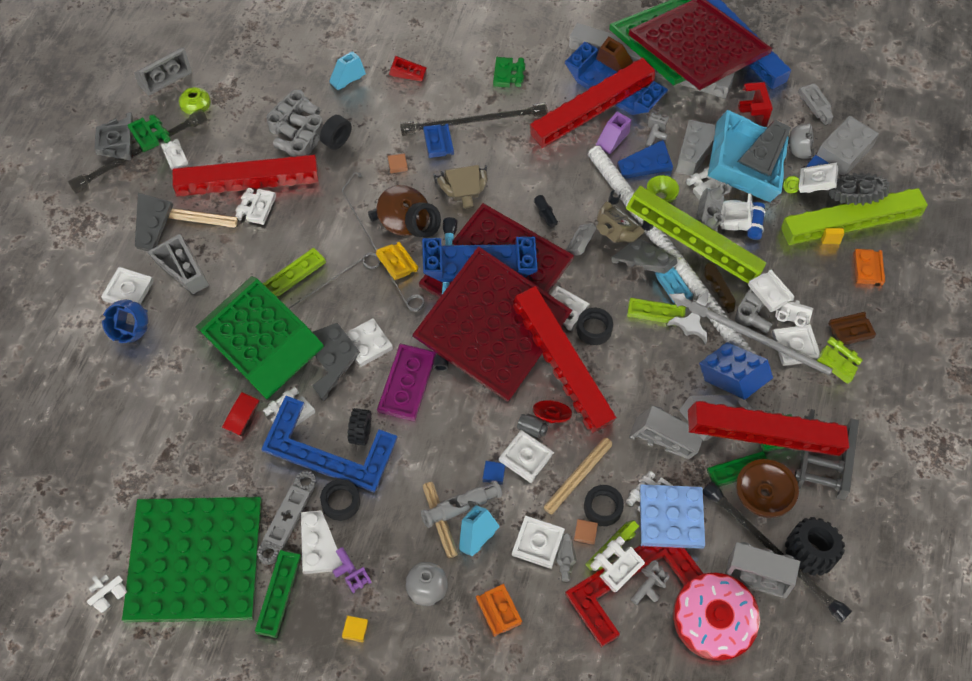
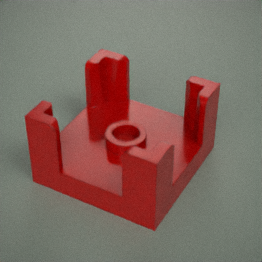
M765 82L744 84V91H755L753 100L739 102V112H750L751 116L755 117L758 125L767 127L773 108Z

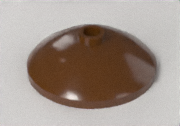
M396 185L386 189L380 195L376 212L380 223L388 231L399 236H411L412 234L409 233L405 224L406 213L413 204L428 202L418 190L410 186ZM425 209L419 211L416 218L417 227L420 231L425 228L430 217Z
M759 459L748 463L740 471L736 481V491L741 503L750 512L761 517L776 518L783 516L794 507L798 499L799 486L794 474L785 465L774 460ZM761 492H766L768 496L762 495Z

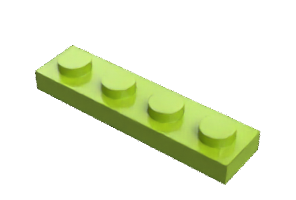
M312 248L263 284L276 297H279L326 263L325 258L315 248Z

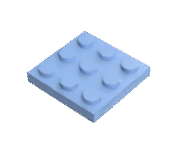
M641 484V546L704 549L703 488Z

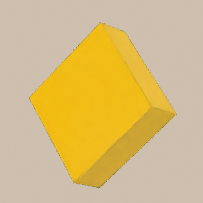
M826 228L821 238L822 244H840L845 234L844 228Z
M347 616L342 639L364 643L368 619Z

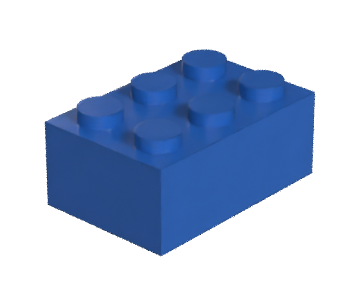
M728 342L699 363L706 382L744 400L773 379L768 359Z

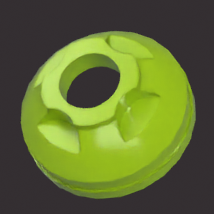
M198 87L186 89L179 97L181 110L190 115L205 112L211 103L208 93ZM190 93H197V96L194 98L188 97Z
M665 175L651 178L646 187L647 190L655 195L659 192L664 193L666 197L663 200L668 203H672L679 193L678 183L673 178Z

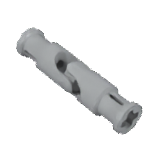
M493 480L489 485L482 488L479 486L462 495L450 498L437 504L436 507L430 510H422L421 517L426 527L430 528L436 522L446 521L473 509L475 505L481 506L486 504L487 500L494 497L500 498L502 496L500 485L496 480Z

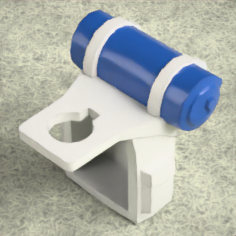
M748 194L747 202H741L740 200L724 201L721 210L724 222L720 224L721 229L747 231L748 238L753 240L761 239L764 231L765 205L761 202H752L751 194Z

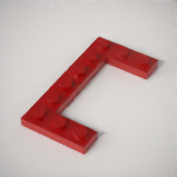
M639 545L634 549L645 564L633 576L641 572L642 568L646 569L652 561H658L662 558L666 560L683 585L696 576L704 574L685 548ZM604 568L565 592L566 597L601 648L620 636V633L597 601L598 598L611 591L609 586L600 577L605 571Z

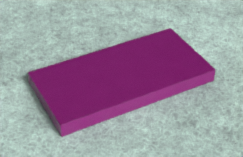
M399 344L377 407V413L415 422L433 369V358L436 352Z

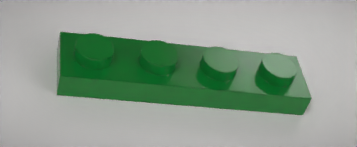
M280 550L255 628L256 634L277 638L301 560L300 554Z

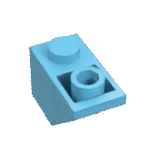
M351 51L339 58L331 75L330 84L339 90L365 75L366 72L360 57Z
M475 505L462 519L459 550L462 553L470 556L478 553L483 544L493 537L495 531L500 527L486 508Z

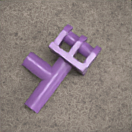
M343 547L336 551L343 564L332 570L336 578L346 572L349 573V576L345 577V583L353 594L359 587L360 589L364 588V584L372 583L364 567L356 570Z

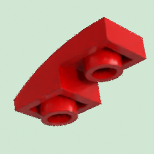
M241 392L222 428L242 436L260 400Z

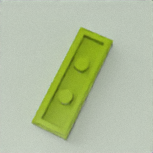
M630 298L627 317L668 323L675 316L685 317L686 307Z

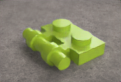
M831 336L827 343L832 348L826 345L816 361L832 368V373L848 384L853 380L858 369L852 362L859 365L863 359L857 356V352L845 347L842 341L836 340Z

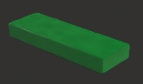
M764 451L709 467L707 473L711 481L718 487L736 482L740 471L748 463L767 458Z

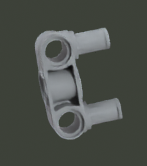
M293 90L267 114L266 119L269 131L273 134L283 133L294 139L298 130L290 126L291 114L294 112L300 115L305 111L310 115H319L321 110L304 96L303 91Z
M293 112L290 116V123L299 125L301 128L298 130L293 141L289 142L276 137L273 146L287 152L292 157L310 155L320 140V132L323 127L322 118L317 114L305 117Z
M722 182L717 188L711 190L706 188L700 198L696 220L716 232L718 226L724 222L721 210L724 195L731 190L729 184L725 185Z
M749 289L738 307L735 322L745 327L754 326L766 334L773 325V323L758 316L764 304Z

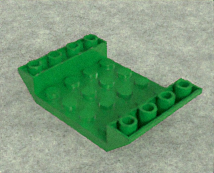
M254 276L246 280L195 326L266 400L324 347L312 331Z

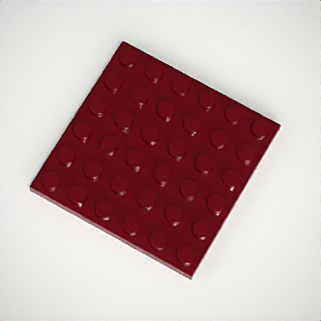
M691 0L629 30L630 37L699 90L771 54L772 51L769 45L707 0Z
M482 203L454 238L452 244L515 245L516 237H535L538 270L525 278L549 293L574 260V255ZM425 274L419 282V287L438 298L442 296L443 282Z
M478 246L415 330L412 337L509 402L543 354L540 346L537 347L534 343L531 331L525 328L522 316L517 314L513 307L516 295L536 285ZM536 286L562 327L573 310Z

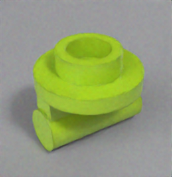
M789 176L783 179L782 186L784 190L791 194L799 191L800 179L796 176Z

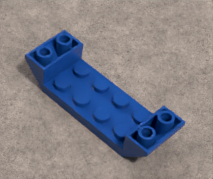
M584 42L565 61V65L576 82L589 89L617 72L596 59L598 49ZM653 81L649 87H644L617 103L616 106L631 115L647 113L668 92V89Z
M516 237L515 245L441 246V238H422L423 274L441 282H452L478 246L523 277L529 276L538 270L535 237Z

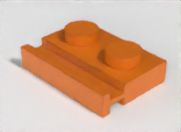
M855 249L853 254L856 283H880V285H883L885 283L882 250L876 252L869 249Z
M504 584L486 591L480 596H476V601L494 637L522 624V619Z

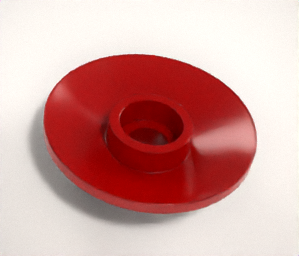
M543 400L535 403L533 406L534 414L548 423L565 422L572 417V410L561 402Z

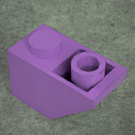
M616 112L607 122L596 146H601L602 150L610 155L629 134L631 119Z

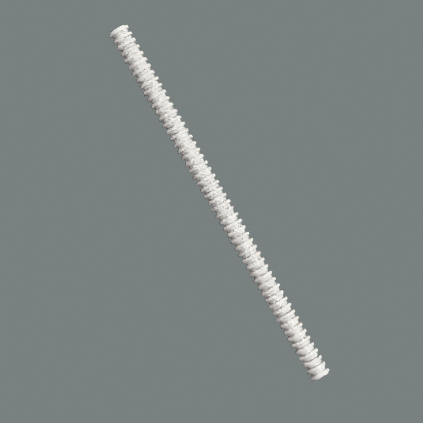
M601 146L591 148L588 152V157L591 158V161L599 169L603 177H605V180L608 181V184L611 185V188L615 190L617 196L619 197L621 194L620 200L627 206L635 193L634 190L628 185V182L625 181V178L622 177V174L619 173V170L616 169V166L613 165V162L605 154ZM630 212L637 223L642 226L643 219ZM655 226L650 231L645 230L646 235L650 237L649 239L653 241L652 243L657 248L677 258L678 263L674 268L693 294L695 300H698L706 291L709 292L696 273L692 271L693 269L689 267V264L680 254L679 250H677L676 246H674L673 242L670 241V238L667 237L666 233ZM708 293L707 306H709V310L729 318L725 315L721 306H718L719 304L712 297V294ZM710 319L714 327H717L716 329L720 332V335L724 336L723 339L756 354L752 351L751 347H748L749 344L745 342V338L742 337L741 333Z

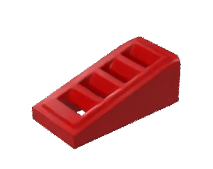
M395 56L389 75L422 82L427 67Z

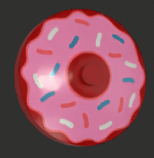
M715 572L696 576L682 587L674 603L673 621L679 638L690 651L704 659L725 661L743 654L751 647L758 635L760 614L754 596L742 582L727 574Z

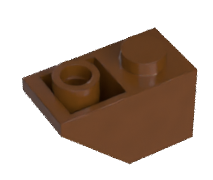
M609 36L600 47L596 58L616 72L633 63L623 44Z

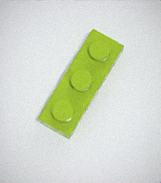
M635 520L626 522L585 564L590 571L593 570L590 564L594 561V557L598 553H602L611 540L614 541L620 536L624 541L628 542L636 535L635 531L639 525Z

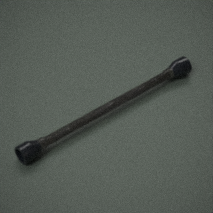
M713 481L705 486L703 495L730 512L766 548L772 550L775 554L784 555L772 541L766 538L758 528L728 502L720 487ZM799 568L797 577L803 580L802 582H805L804 584H807L824 601L832 616L842 623L852 610L844 603L828 595Z

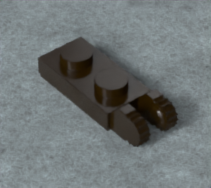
M706 264L704 269L706 282L710 283L712 291L718 294L721 307L725 308L727 313L734 312L736 300L722 275L714 264Z

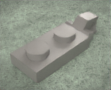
M813 83L799 88L798 93L813 114L820 118L824 125L831 124L833 119L831 105L817 85Z

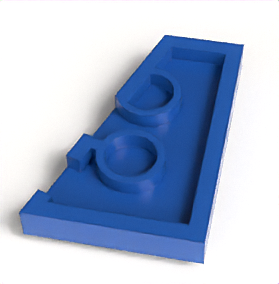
M664 140L636 152L617 163L619 173L625 179L673 170Z

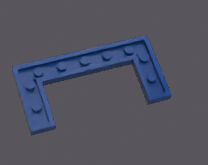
M285 396L263 444L262 452L335 479L348 480L357 487L375 493L398 437L379 429L363 466L290 439L305 403Z

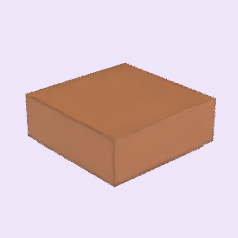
M405 154L388 156L390 174L408 171Z
M577 519L574 541L594 545L598 523Z

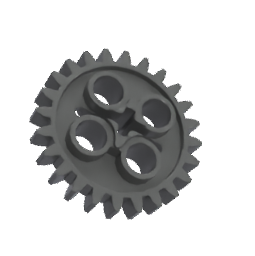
M863 172L858 175L856 173H853V175L846 174L845 177L840 176V178H837V188L830 189L829 196L834 201H840V203L847 202V205L854 203V205L858 203L862 205L865 203L872 204V201L879 202V199L883 200L884 197L888 196L889 182H887V179H883V176L877 177V174L870 175L868 173L864 175ZM860 183V192L858 194V184Z

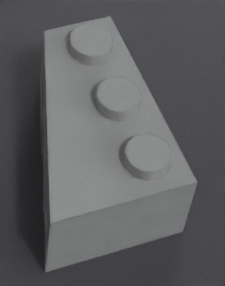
M689 119L678 159L677 173L690 176L695 174L704 162V159L712 151L716 125Z
M181 234L147 252L155 263L192 294L209 286L191 249Z
M735 395L689 396L679 409L687 421L688 409L696 401H706L716 405L725 404L728 407L734 408L743 407L754 411L747 400ZM698 434L703 441L714 437Z
M653 405L636 418L629 436L633 440L636 437L647 440V444L653 446L654 443L666 447L665 451L687 459L698 454L702 439L698 434L689 433L687 423L683 422L679 417L672 416L664 412L662 408Z

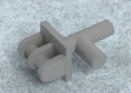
M655 112L651 113L648 127L652 129L645 144L646 147L653 145L656 137L663 140L667 139L668 134L664 133L669 119L668 116L665 118L662 117V114L656 115Z
M656 560L652 561L646 569H641L647 580L630 599L636 605L646 594L653 602L659 599L660 596L652 588L653 585L662 588L666 587L665 583L670 575L664 572L662 566H658L659 563Z

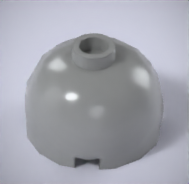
M811 123L798 125L790 132L787 148H790L791 153L800 159H810L814 156V148L811 149L814 143Z
M432 562L416 564L406 577L407 594L414 603L421 606L435 605L436 602L445 597L448 590V579L444 570Z

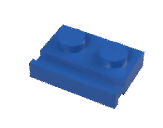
M448 123L445 126L439 124L423 127L429 158L446 156V154L454 155Z

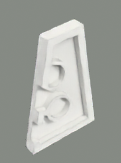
M322 510L301 512L303 574L332 572V570L343 563L336 553L338 549Z

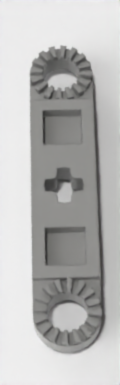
M302 471L296 476L293 485H291L257 551L258 558L263 564L270 565L277 561L280 550H283L301 516V512H303L314 491L317 481L311 471ZM303 478H310V484L306 486L301 485L300 482ZM290 513L292 519L288 518L284 521L283 515ZM266 549L274 550L271 558L263 557V552Z

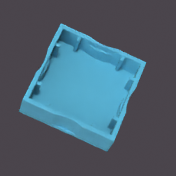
M727 110L716 123L708 176L770 203L782 192L783 166L789 137L787 136L771 176L761 174L737 161L767 127L760 126L750 119Z

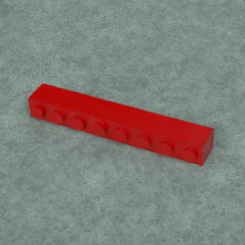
M644 58L634 61L631 65L620 69L611 77L605 78L601 83L590 87L589 90L582 94H578L574 99L563 103L553 111H549L540 119L534 120L530 124L531 135L544 148L655 81V70Z
M315 155L172 169L173 188L176 196L203 195L206 193L240 191L247 188L259 189L319 182Z
M534 286L516 295L513 302L514 310L522 316L525 328L533 334L534 343L542 349L543 357L553 367V374L556 379L561 380L565 394L573 400L574 409L577 413H581L584 418L583 423L585 427L594 434L612 424L617 417L537 287Z
M696 401L688 409L689 433L840 456L849 449L847 426L839 425L836 422H820L818 419L808 420L802 419L799 416L790 417L784 416L781 413L771 414L765 413L762 410L753 411L743 407L734 408L728 407L725 404H710L706 401Z

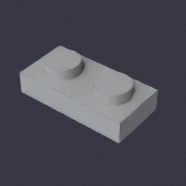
M593 223L580 225L566 251L574 256L582 255L588 242L593 237L596 226Z

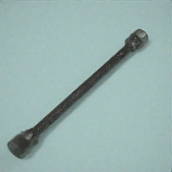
M544 102L532 104V107L527 109L462 117L460 119L454 118L445 121L425 122L423 124L414 123V121L400 122L402 136H408L423 130L424 126L439 124L445 126L447 123L448 126L462 123L468 124L477 121L482 122L490 121V119L496 120L525 115L543 117L548 113L547 104Z
M199 109L193 112L185 122L168 130L169 137L188 127H196L206 122L207 117L203 110ZM140 146L137 149L135 148V150L133 149L131 159L135 155L143 153ZM117 158L113 162L111 161V163L93 171V173L91 172V174L84 176L80 175L69 180L68 183L76 194L87 187L88 183L128 160Z

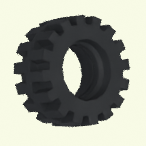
M358 408L352 410L348 423V443L364 446L368 443L372 421L370 410Z

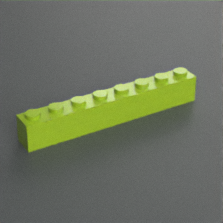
M639 186L625 208L748 284L749 281L760 276L767 263L642 186Z
M919 188L907 189L903 192L889 193L883 200L879 199V202L872 201V204H839L835 207H825L799 215H789L784 218L781 229L788 244L793 245L822 238L826 228H844V233L922 216L928 204Z

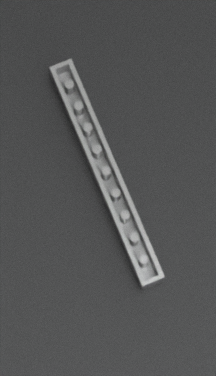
M577 23L570 35L569 48L577 50L584 42H587L597 48L599 52L600 47L609 36L623 44L633 62L641 59L636 52L614 34ZM655 70V76L665 79ZM735 73L699 91L726 99ZM687 80L679 83L681 85L697 89Z

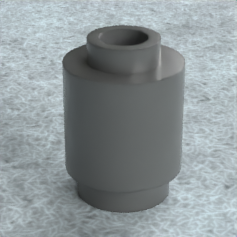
M522 414L518 421L517 429L523 430L530 436L540 438L546 435L548 425L546 420L537 416Z

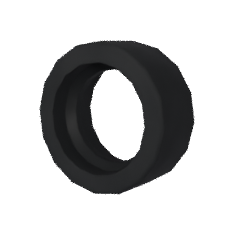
M341 115L331 116L321 129L320 141L332 150L339 149L346 143L351 134V123Z
M419 202L413 204L405 216L406 228L409 233L417 237L428 238L438 232L441 225L439 210L429 203ZM422 209L427 210L430 216V223L425 231H420L416 223L417 215Z
M597 307L584 310L577 320V335L582 341L590 345H601L607 342L613 330L611 315L604 309ZM589 319H598L606 325V329L600 334H593L585 330L584 322Z
M344 479L332 480L321 491V506L329 518L338 521L347 520L359 510V492L352 482ZM347 490L352 495L353 500L346 509L335 510L328 503L329 496L335 491Z
M598 485L588 491L584 502V512L591 522L598 523V526H610L620 519L624 508V500L616 488L609 485ZM600 495L612 498L616 504L614 513L608 516L597 514L592 509L593 499Z

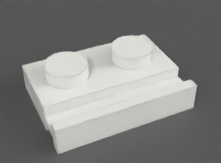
M772 270L754 278L748 284L750 289L770 312L786 305L789 301H793L795 297Z

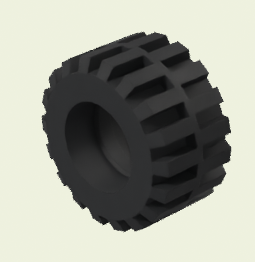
M810 517V519L804 518L789 534L785 542V547L787 548L785 551L786 555H790L795 560L800 561L799 568L802 569L803 573L809 572L812 576L816 574L822 576L824 573L830 572L842 558L845 552L843 549L845 542L842 541V534H839V530L836 527L833 528L830 522L826 523L822 518L816 520L815 517ZM810 543L816 545L820 550L814 548Z

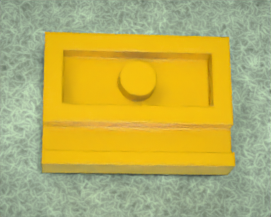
M400 242L377 249V257L394 280L408 276L411 272L418 271L417 264Z

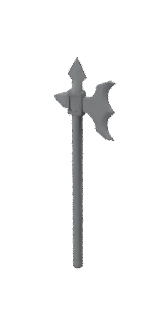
M707 291L698 300L694 299L693 301L687 299L684 293L669 294L677 307L683 305L691 311V314L686 317L675 316L667 324V326H679L684 331L685 336L698 335L706 345L708 341L707 330L700 323V318L706 316L827 375H830L833 370L820 362L709 310V306H707Z

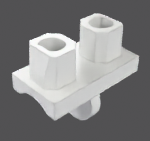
M178 138L161 144L171 170L174 168H184L188 165Z
M798 300L795 303L789 301L786 305L776 310L775 317L779 321L785 322L788 320L795 322L797 326L804 327L809 325L814 308L801 305Z
M104 575L98 580L96 576H93L92 579L95 583L88 589L91 593L95 592L98 588L101 590L88 599L87 603L91 607L94 606L99 612H105L111 607L104 598L106 595L112 592L119 600L127 593L125 586L122 584L123 580L118 575L104 587L103 584L110 580L109 577Z

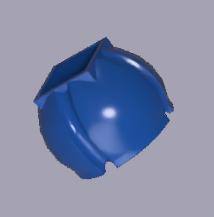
M128 299L112 303L103 313V316L106 318L102 320V326L106 335L113 341H119V343H132L139 340L147 331V324L149 322L148 310L144 309L139 303ZM128 313L134 316V326L126 323Z

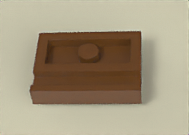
M866 312L831 319L828 323L832 328L831 331L835 339L842 341L843 345L873 339L876 336L869 319L866 318Z

